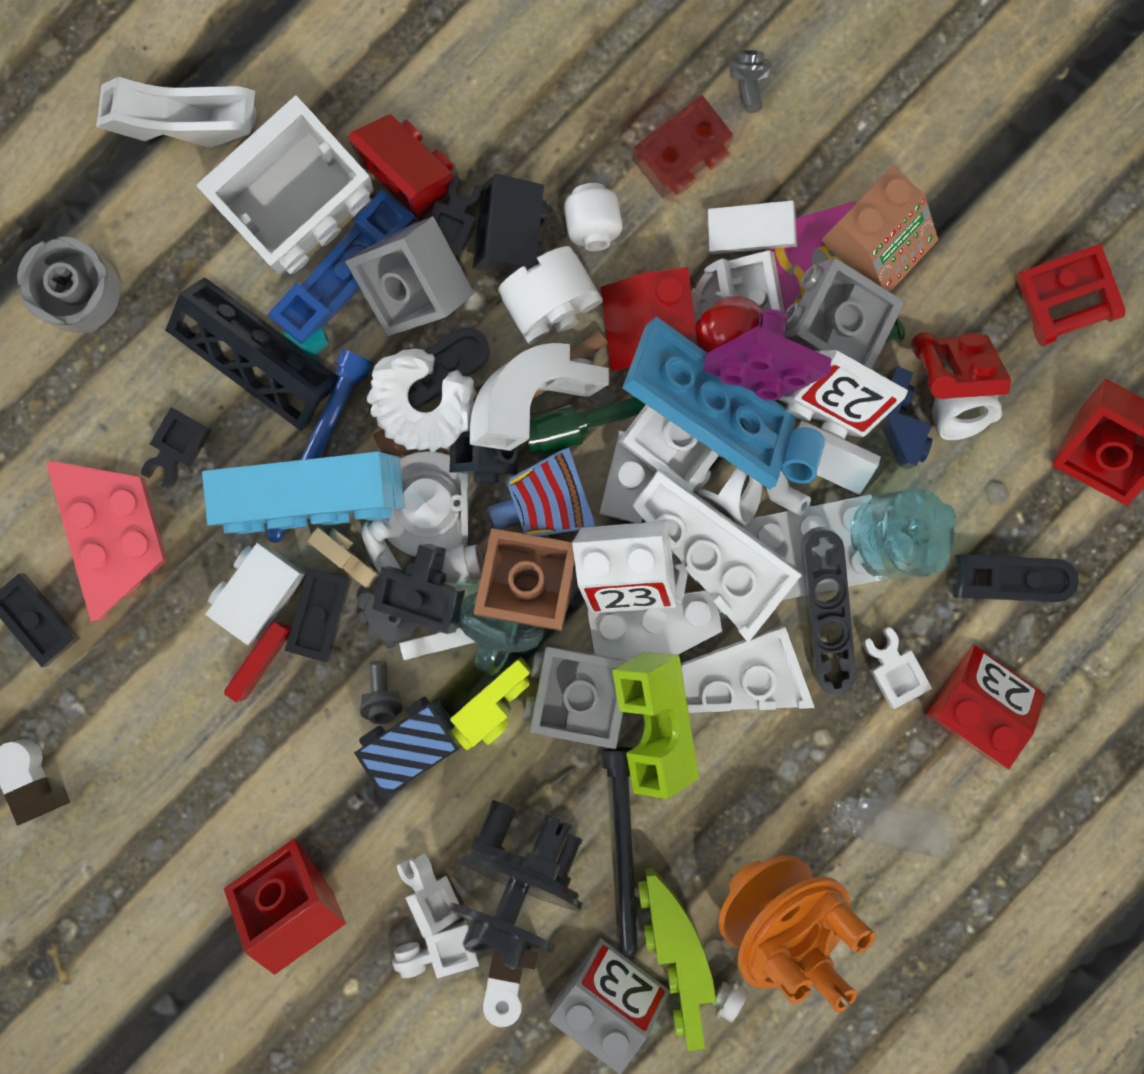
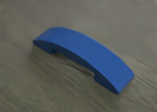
M381 190L354 219V227L301 285L298 283L294 284L267 314L268 317L300 344L304 343L333 318L360 290L345 260L400 229L411 225L415 220V216L385 191Z

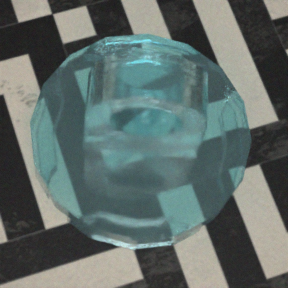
M476 592L468 595L463 600L458 625L466 636L478 643L474 662L475 667L493 676L502 669L510 652L527 651L538 646L543 639L545 628L474 615L478 594Z

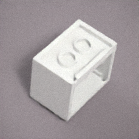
M297 95L289 100L196 185L280 277L286 272L292 276L302 269L310 259L306 254L318 243L324 247L335 239L341 232V228L338 225L350 214L356 218L372 201L370 196L374 193L370 176Z

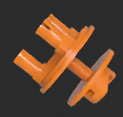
M792 855L774 857L765 862L756 861L741 868L729 882L730 893L719 915V930L722 937L731 946L740 948L738 968L742 977L756 988H779L791 1004L803 1001L810 994L811 989L809 987L814 986L831 1004L835 1012L840 1013L844 1011L846 1007L841 1002L842 998L850 1006L856 1000L857 991L834 969V962L830 958V953L840 939L853 952L862 953L872 945L876 937L875 932L851 910L850 896L846 888L839 881L831 877L812 878L810 868L800 858Z

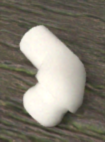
M782 471L775 487L770 490L765 487L771 501L799 516L805 514L810 506L811 498L790 487Z
M386 519L373 520L372 522L367 521L361 529V535L368 556L379 574L381 567L386 566L402 570L384 540L392 534V528Z

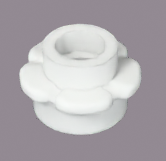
M735 979L730 985L723 981L715 993L717 1002L710 1004L717 1008L715 1012L716 1019L723 1017L732 1023L740 1012L748 996V991L738 985L739 980Z

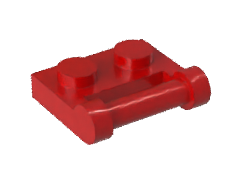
M1101 243L1021 271L1015 275L1033 322L1035 338L1040 346L1055 343L1057 337L1106 319L1109 322H1113L1125 316V306ZM1096 291L1099 292L1100 304L1052 321L1048 311L1049 308Z
M921 332L912 339L911 348L916 358L922 360L929 376L927 381L928 387L934 397L949 399L1009 394L1011 378L988 335L966 333L960 337L936 338L930 332ZM941 359H947L954 376L945 369Z

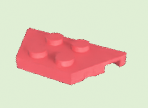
M55 461L47 462V468L90 621L103 620L111 608L123 597H128L140 586L141 581L148 574H153L168 560L145 478Z

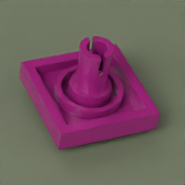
M769 309L759 313V326L705 354L703 371L719 377L720 381L725 384L739 385L755 392L756 396L763 400L774 401L830 375L832 359L785 338L784 332L785 325L787 324V315L782 311Z

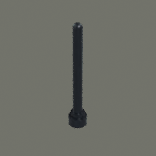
M616 747V749L605 748L601 750L602 768L607 769L608 777H612L620 947L623 955L632 957L638 951L629 790L630 771L627 752L634 749V747Z

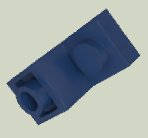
M897 366L888 372L886 378L905 388L908 392L905 399L879 422V425L899 467L910 469L917 466L918 461L923 463L926 460L933 439L928 437L931 428L930 424L899 413L900 409L906 410L909 406L915 386L909 384L913 372Z

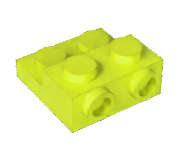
M522 657L510 665L450 719L455 725L450 730L452 735L467 751L481 740L488 746L507 729L509 723L506 721V718L510 714L511 709L501 698L505 697L510 703L531 683L527 676L532 671V668Z

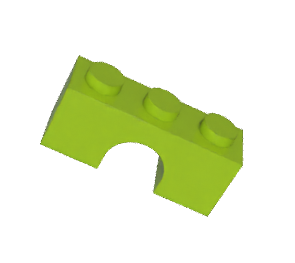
M643 652L612 669L619 712L643 714L644 717L643 737L634 749L627 752L633 794L669 800L699 779L680 657L675 654Z

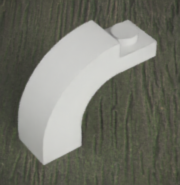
M548 343L521 352L494 372L480 389L471 414L470 445L509 451L529 439L530 405L536 391L549 390L590 397L609 385V368L592 365V362L587 359L578 358L570 360V344Z

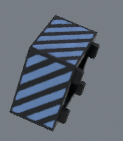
M424 696L406 708L407 718L385 731L382 725H379L360 737L359 742L362 747L355 751L354 754L382 798L390 795L461 748L462 745L450 731L455 725L450 721L451 716L439 698L430 702Z

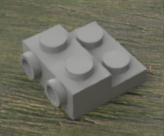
M836 258L820 262L818 265L813 264L802 278L801 287L806 289L800 303H793L785 313L788 318L784 337L814 351L837 350L872 370L905 301Z
M546 643L544 653L536 651L531 677L539 678L536 695L528 694L523 720L531 721L529 733L616 749L623 712H619L612 669L629 660L592 654L585 650Z

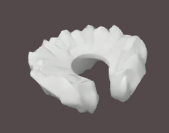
M422 349L402 350L396 355L383 357L375 365L372 372V389L367 396V402L373 405L371 415L377 417V426L385 430V437L393 439L396 444L404 445L407 450L418 449L421 451L429 449L431 452H435L440 447L447 449L458 439L462 432L470 430L474 398L477 393L473 386V379L462 376L459 370L449 372L443 380L442 401L435 410L422 413L413 409L408 399L409 389L414 382L433 373L435 360L433 354H428Z

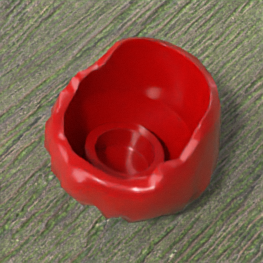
M727 296L719 299L702 314L696 323L698 347L709 353L759 326V313H763V309L753 300L741 296Z

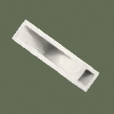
M117 77L101 85L96 127L142 141H147L164 134L212 148L250 134L257 114L256 108L253 106L255 91L239 86L168 88Z

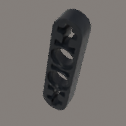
M818 526L810 529L804 535L801 543L812 667L815 680L824 692L831 695H840L850 690L856 679L845 547L837 533L827 527ZM824 537L828 543L833 544V548L826 550V563L831 568L836 566V570L822 569L821 557L815 551H812V547L819 545V538ZM813 568H818V569H820V570H817V571L813 572ZM825 579L835 580L838 585L836 596L828 601L817 599L815 588L818 583ZM830 621L840 623L842 633L836 641L826 643L820 640L819 631L825 623ZM822 652L835 654L836 664L842 671H845L838 675L837 682L832 683L828 676H824V674L831 672L832 666L829 656L827 654L821 655Z

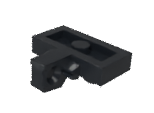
M420 544L415 563H408L406 571L392 566L381 567L372 609L446 634L455 633L465 590L444 584L447 574L441 572L444 565L446 548L433 544Z

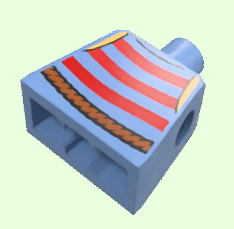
M569 448L555 453L506 480L512 499L488 506L494 527L499 530L521 523L524 534L548 537L579 532L581 528L596 527Z

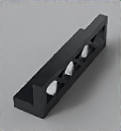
M202 278L179 293L165 331L294 427L303 431L309 425L319 403L331 394L339 376L207 278ZM186 314L197 322L201 335L194 334L182 325ZM217 341H223L231 347L235 360H229L222 355ZM251 367H258L265 372L270 385H263L256 380ZM292 392L306 403L302 412H299L289 404L286 393Z

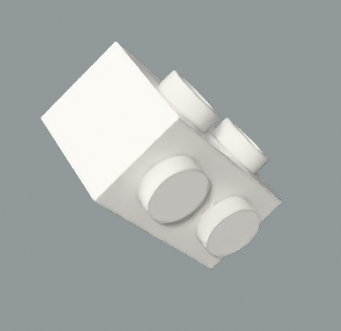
M256 543L253 548L247 546L241 552L233 565L238 570L228 583L222 581L214 589L208 599L212 606L205 614L247 645L257 644L270 623L275 620L306 576V573L268 545Z

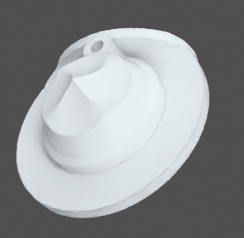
M417 452L401 458L405 509L392 510L393 518L386 519L392 528V534L387 538L389 542L399 550L412 556H416L420 544H433L446 548V552L463 543H468V474L450 473V456L439 452Z

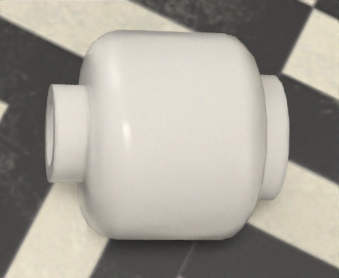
M587 183L576 187L566 199L563 209L567 234L573 243L585 246V249L588 251H601L608 248L611 244L610 242L620 235L623 224L619 201L613 191L599 183Z

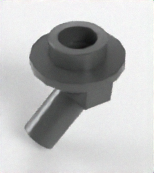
M740 50L738 57L729 60L730 77L734 80H740L746 112L756 113L762 109L757 80L768 79L772 62L764 59V52Z
M372 661L370 662L371 693L362 694L361 706L359 708L361 717L370 720L373 724H387L392 722L402 712L403 705L398 691H388L387 662Z

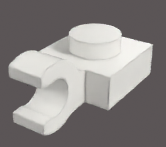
M425 853L415 859L409 858L397 865L401 879L415 891L405 897L423 938L438 933L461 918L448 911L451 902L457 904L459 902L447 876L435 878L431 862Z

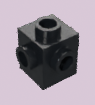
M470 430L462 432L458 439L450 446V473L473 475L474 483L486 484L499 483V476L517 475L518 446L509 451L470 445Z

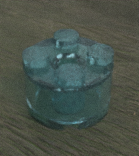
M911 488L874 496V498L857 509L851 524L850 536L854 551H859L864 563L860 564L865 571L876 578L895 580L929 576L944 571L948 566L949 557L954 545L956 514L952 506L944 504L935 494L925 489Z

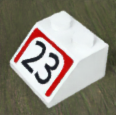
M821 350L816 352L832 359L830 375L811 383L807 387L800 388L783 396L779 401L787 404L786 412L804 421H810L812 418L823 424L822 430L845 440L846 435L864 437L905 399L908 390L837 350Z
M668 521L585 527L579 530L572 542L578 587L590 613L677 607Z

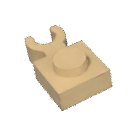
M317 527L307 540L308 543L338 567L344 569L365 588H370L380 575L349 549L353 542L335 527L329 532Z

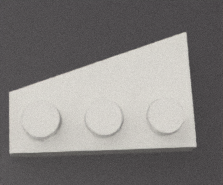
M704 590L685 593L682 604L677 603L678 605L675 608L590 613L589 609H587L594 654L623 660H631L643 652L678 655L722 632L718 606L713 602V598L709 593Z
M783 625L753 636L749 643L744 639L681 663L689 713L723 712L738 709L815 708L786 627Z

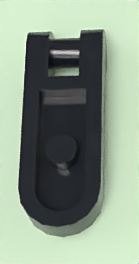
M461 328L425 350L426 353L433 354L435 357L433 373L413 383L417 391L408 396L409 403L413 409L417 411L420 407L442 394V383L449 372L459 370L462 376L469 377L487 363L490 356V347L486 337L480 331L474 328Z
M955 555L954 568H959L958 585H954L953 598L1062 602L1071 598L1078 588V573L1070 563L1064 560ZM976 569H988L987 586L976 585Z

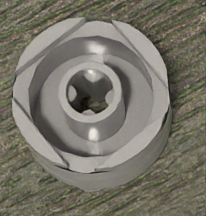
M57 237L59 239L46 243L42 241L34 245L23 257L17 273L18 285H20L25 307L36 317L67 332L92 333L108 321L117 308L122 288V281L113 265L93 248L72 237ZM69 281L73 282L70 290L66 289Z

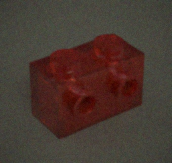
M701 95L635 145L632 160L662 199L672 192L678 196L696 181L694 175L706 166L712 170L730 155L728 149L731 146L734 135L704 96Z

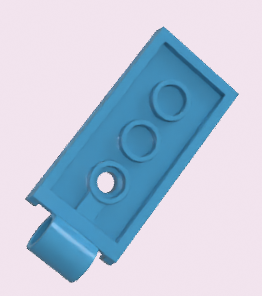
M658 317L652 319L645 326L622 387L624 390L769 490L776 486L781 471L787 479L796 483H809L816 478L825 446V438L819 431L808 427H801L792 431L796 417L786 412V408L776 401L763 400L757 397L753 391L739 385L725 384L720 381L719 377L703 371L705 354L707 352Z

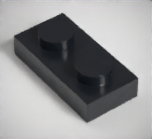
M308 567L285 647L286 652L326 663L329 662L352 582L351 578Z
M18 573L0 589V619L40 667L49 666L80 639L25 573Z

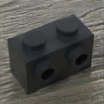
M495 173L482 185L473 269L510 276L523 266L528 271L539 264L537 258L542 255L543 251L542 242L538 241L539 227L543 225L547 214V201L543 200L544 184Z

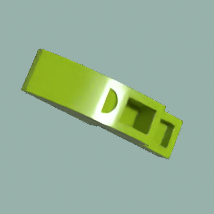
M653 867L644 868L646 881L638 882L641 909L650 908L652 924L644 925L647 952H656L658 965L675 964V966L667 967L670 994H679L680 1010H673L676 1038H685L688 1051L705 1049L699 1005L717 1002L706 955L695 927L681 901Z

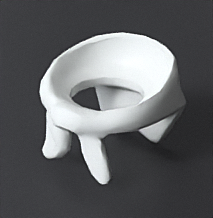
M998 395L938 399L935 397L932 408L933 422L936 425L939 437L945 440H960L976 435L991 423L997 422L1003 415ZM984 406L985 413L980 417L974 419L956 418L957 415L965 410Z
M737 468L719 495L704 489H698L697 493L726 517L744 526L749 524L756 514L761 499L762 484L749 476L748 485L741 495L747 474Z

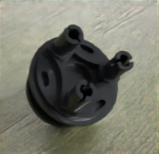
M492 800L478 836H475L466 854L459 853L457 862L489 879L506 885L494 917L451 902L448 911L471 922L462 943L466 951L478 953L494 949L498 952L504 965L511 969H516L521 964L527 946L548 953H553L555 947L553 943L514 926L526 895L566 909L581 911L583 903L578 900L579 894L568 888L571 882V878L568 875L583 840L569 833L572 825L566 822L560 823V819L545 815L531 853L527 852L525 856H519L506 852L502 844L516 810L504 803Z

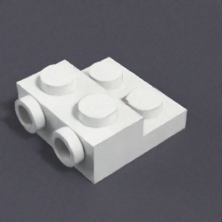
M647 405L643 407L618 441L648 465L647 468L652 472L656 473L660 468L694 492H697L698 489H701L706 484L711 475V471L708 469L718 456L722 457Z

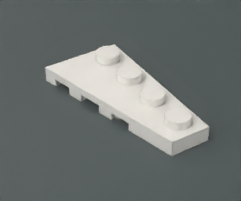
M660 468L633 503L634 509L645 522L668 521L671 550L685 565V569L695 581L698 580L713 598V602L723 614H726L737 626L738 631L748 643L802 576L801 570Z

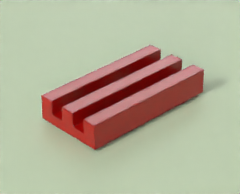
M283 621L270 623L225 688V696L236 703L247 699L288 640L291 626Z

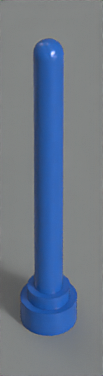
M342 348L335 363L339 366L336 374L339 375L338 380L300 460L321 457L354 384L359 385L362 377L367 379L374 364L373 362ZM268 529L266 532L267 539L272 543H278L283 539L287 529Z

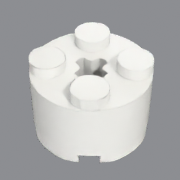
M569 246L560 247L539 256L537 259L540 264L528 271L525 266L521 267L511 274L498 288L502 301L528 345L542 340L550 334L552 329H555L557 334L568 331L579 323L577 314L580 312L586 313L603 302V298L578 256L574 254Z

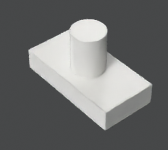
M619 430L599 515L631 523H641L642 517L634 509L633 503L652 479L653 472L647 468L648 465L618 442L625 433Z

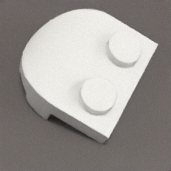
M770 250L730 261L720 259L713 262L704 269V275L699 280L696 288H693L691 291L695 325L707 309L719 299L727 296H741L751 299L763 311L773 309L785 313L775 255Z

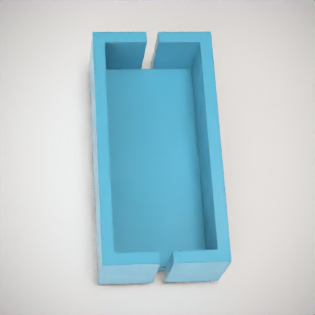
M383 452L202 471L207 525L223 526L224 534L265 532L266 523L267 529L307 527V519H310L311 524L350 523L349 515L354 514L355 520L393 518L392 510L405 509L400 457Z

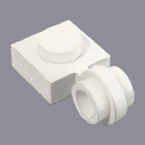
M467 920L450 924L438 933L425 937L428 947L426 950L420 948L418 942L407 943L394 950L395 957L392 959L394 970L400 972L402 978H411L423 973L426 970L425 964L432 962L436 978L438 979L478 967L477 953L466 951L462 945L469 928Z

